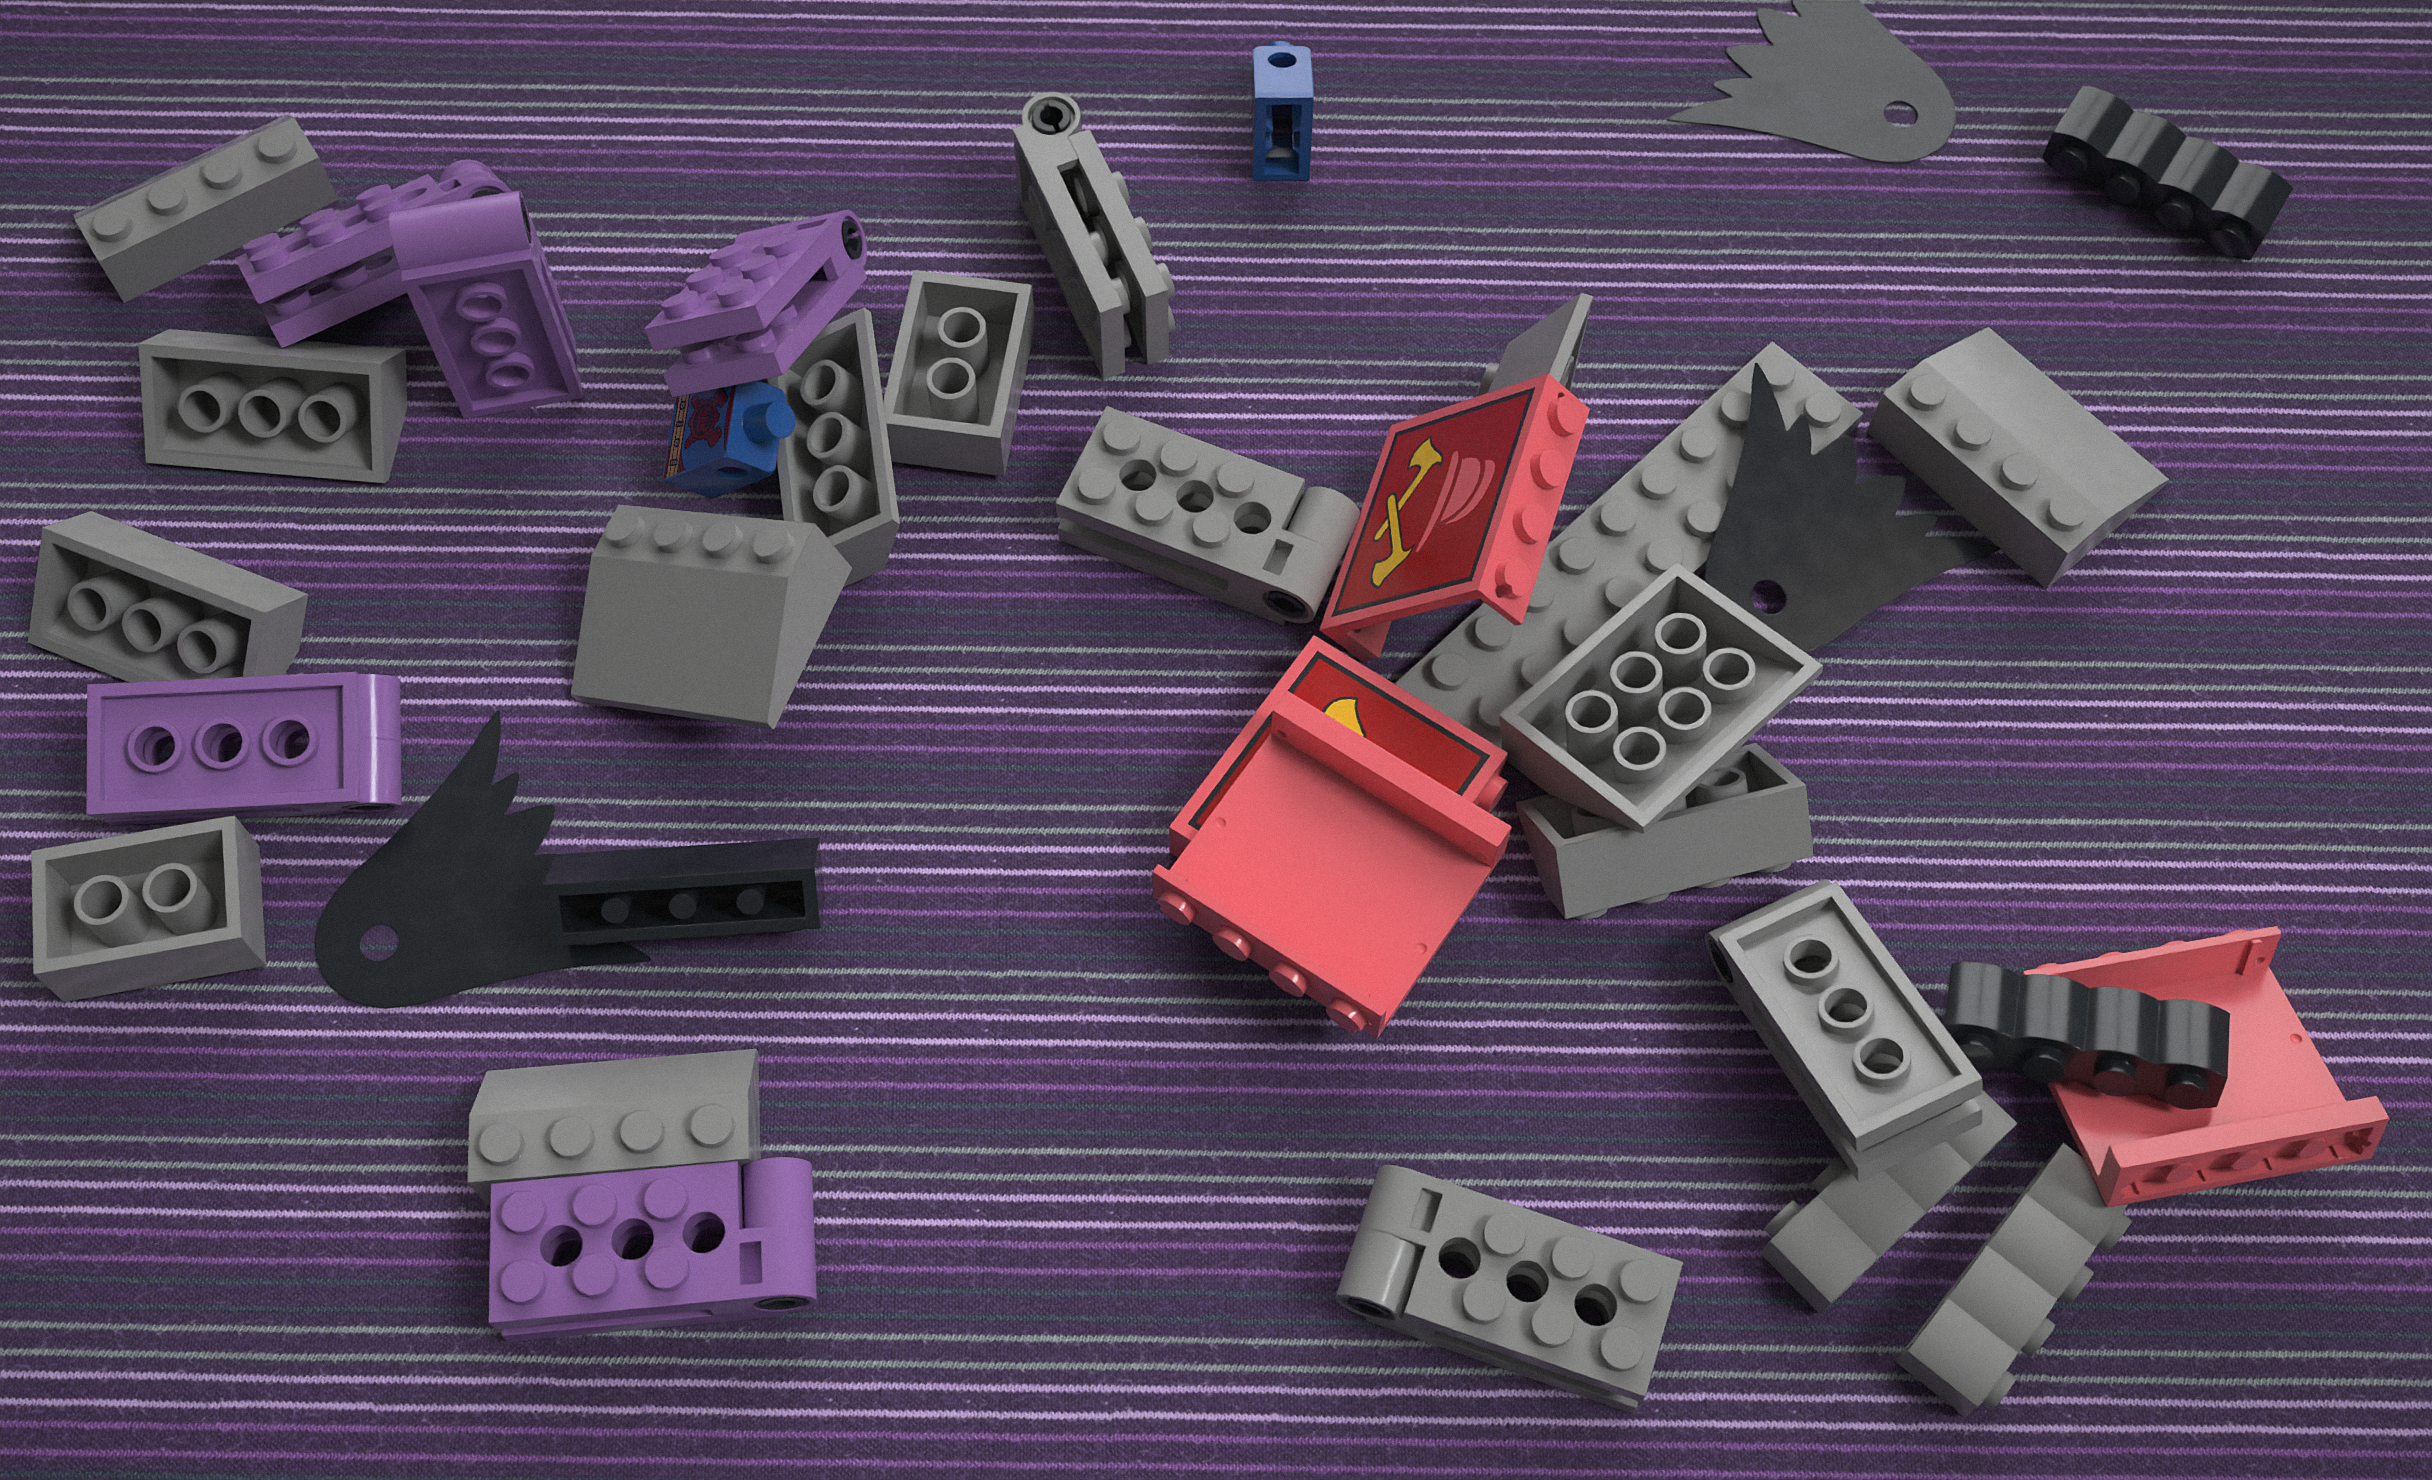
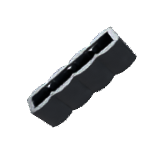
M2089 86L2081 87L2053 131L2041 157L2062 176L2094 183L2099 190L2113 201L2132 207L2145 208L2164 226L2186 233L2198 234L2201 239L2217 252L2243 260L2252 259L2293 190V187L2285 179L2271 170L2255 164L2239 162L2236 157L2221 146L2201 138L2187 137L2169 121L2150 113L2134 111L2117 96L2102 89Z
M1957 962L1951 964L1944 995L1941 1023L1976 1070L2008 1068L2017 1074L2040 1083L2077 1081L2084 1086L2110 1096L2147 1094L2159 1101L2185 1110L2218 1106L2228 1079L2229 1012L2217 1006L2194 1000L2168 999L2159 1001L2148 994L2127 988L2107 986L2088 988L2077 981L2055 975L2028 974L2020 976L2011 970L1988 963Z

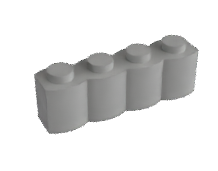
M1983 1090L1981 1095L1974 1097L1982 1108L1981 1125L1861 1182L1857 1181L1845 1161L1839 1156L1812 1182L1811 1185L1820 1193L1803 1209L1794 1200L1791 1201L1766 1225L1764 1230L1772 1239L1760 1254L1820 1315L2018 1124Z
M2063 1143L2037 1172L2012 1208L1997 1225L1972 1261L1905 1347L1896 1363L1964 1417L1978 1408L1980 1404L1989 1411H1992L2016 1380V1377L2008 1372L2007 1369L2018 1352L2022 1351L2030 1358L2053 1331L2055 1324L2046 1316L2057 1299L2060 1298L2069 1305L2093 1276L2094 1272L2084 1264L2096 1246L2107 1253L2131 1224L2132 1220L2122 1214L2128 1204L2107 1208L2083 1157Z

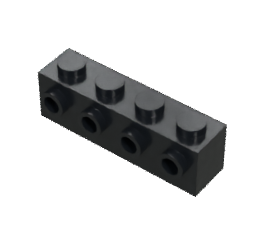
M819 837L555 854L543 883L551 946L597 945L607 942L638 940L662 941L670 938L725 937L745 933L796 932L806 929H820L825 902Z

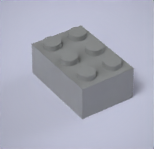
M913 270L883 400L891 462L1005 476L1035 330L1032 285Z
M235 815L31 851L33 972L63 1002L266 966L260 848Z

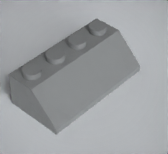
M286 114L74 214V219L103 270L125 303L244 246L258 237L269 234L337 201L338 197L317 153L294 117Z
M863 307L826 325L784 375L767 378L769 385L783 390L786 396L785 403L792 408L795 415L794 431L787 438L780 439L777 455L784 521L814 523L819 527L852 567L844 587L885 569L900 526L871 312Z
M168 329L138 343L146 463L386 483L389 481L407 411L406 349L304 340L281 348L276 338Z
M90 511L42 527L28 643L127 682L284 675L299 652L308 594Z
M1757 743L1738 748L1644 834L1550 794L1516 802L1517 813L1545 894L1565 919L1572 917L1576 919L1596 918L1605 914L1608 908L1631 902L1642 904L1656 903L1666 899L1671 892L1695 886L1701 888L1719 887L1728 883L1731 877L1754 871L1778 872L1788 868L1793 861L1814 856L1806 784Z
M757 1049L487 1071L469 1115L467 1183L486 1205H491V1184L731 1161H738L741 1169H743L746 1164L761 1159Z

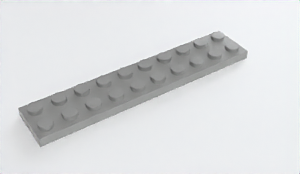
M1772 341L1547 545L1521 625H1513L1484 602L1401 677L1395 685L1502 749L1499 714L1675 562H1678L1696 576H1699L1706 569L1711 543L1727 505L1744 445L1755 363L1759 364L1771 385L1786 431L1790 429L1801 414L1806 416L1811 432L1812 455L1819 452L1832 441L1849 435L1859 426L1864 413Z

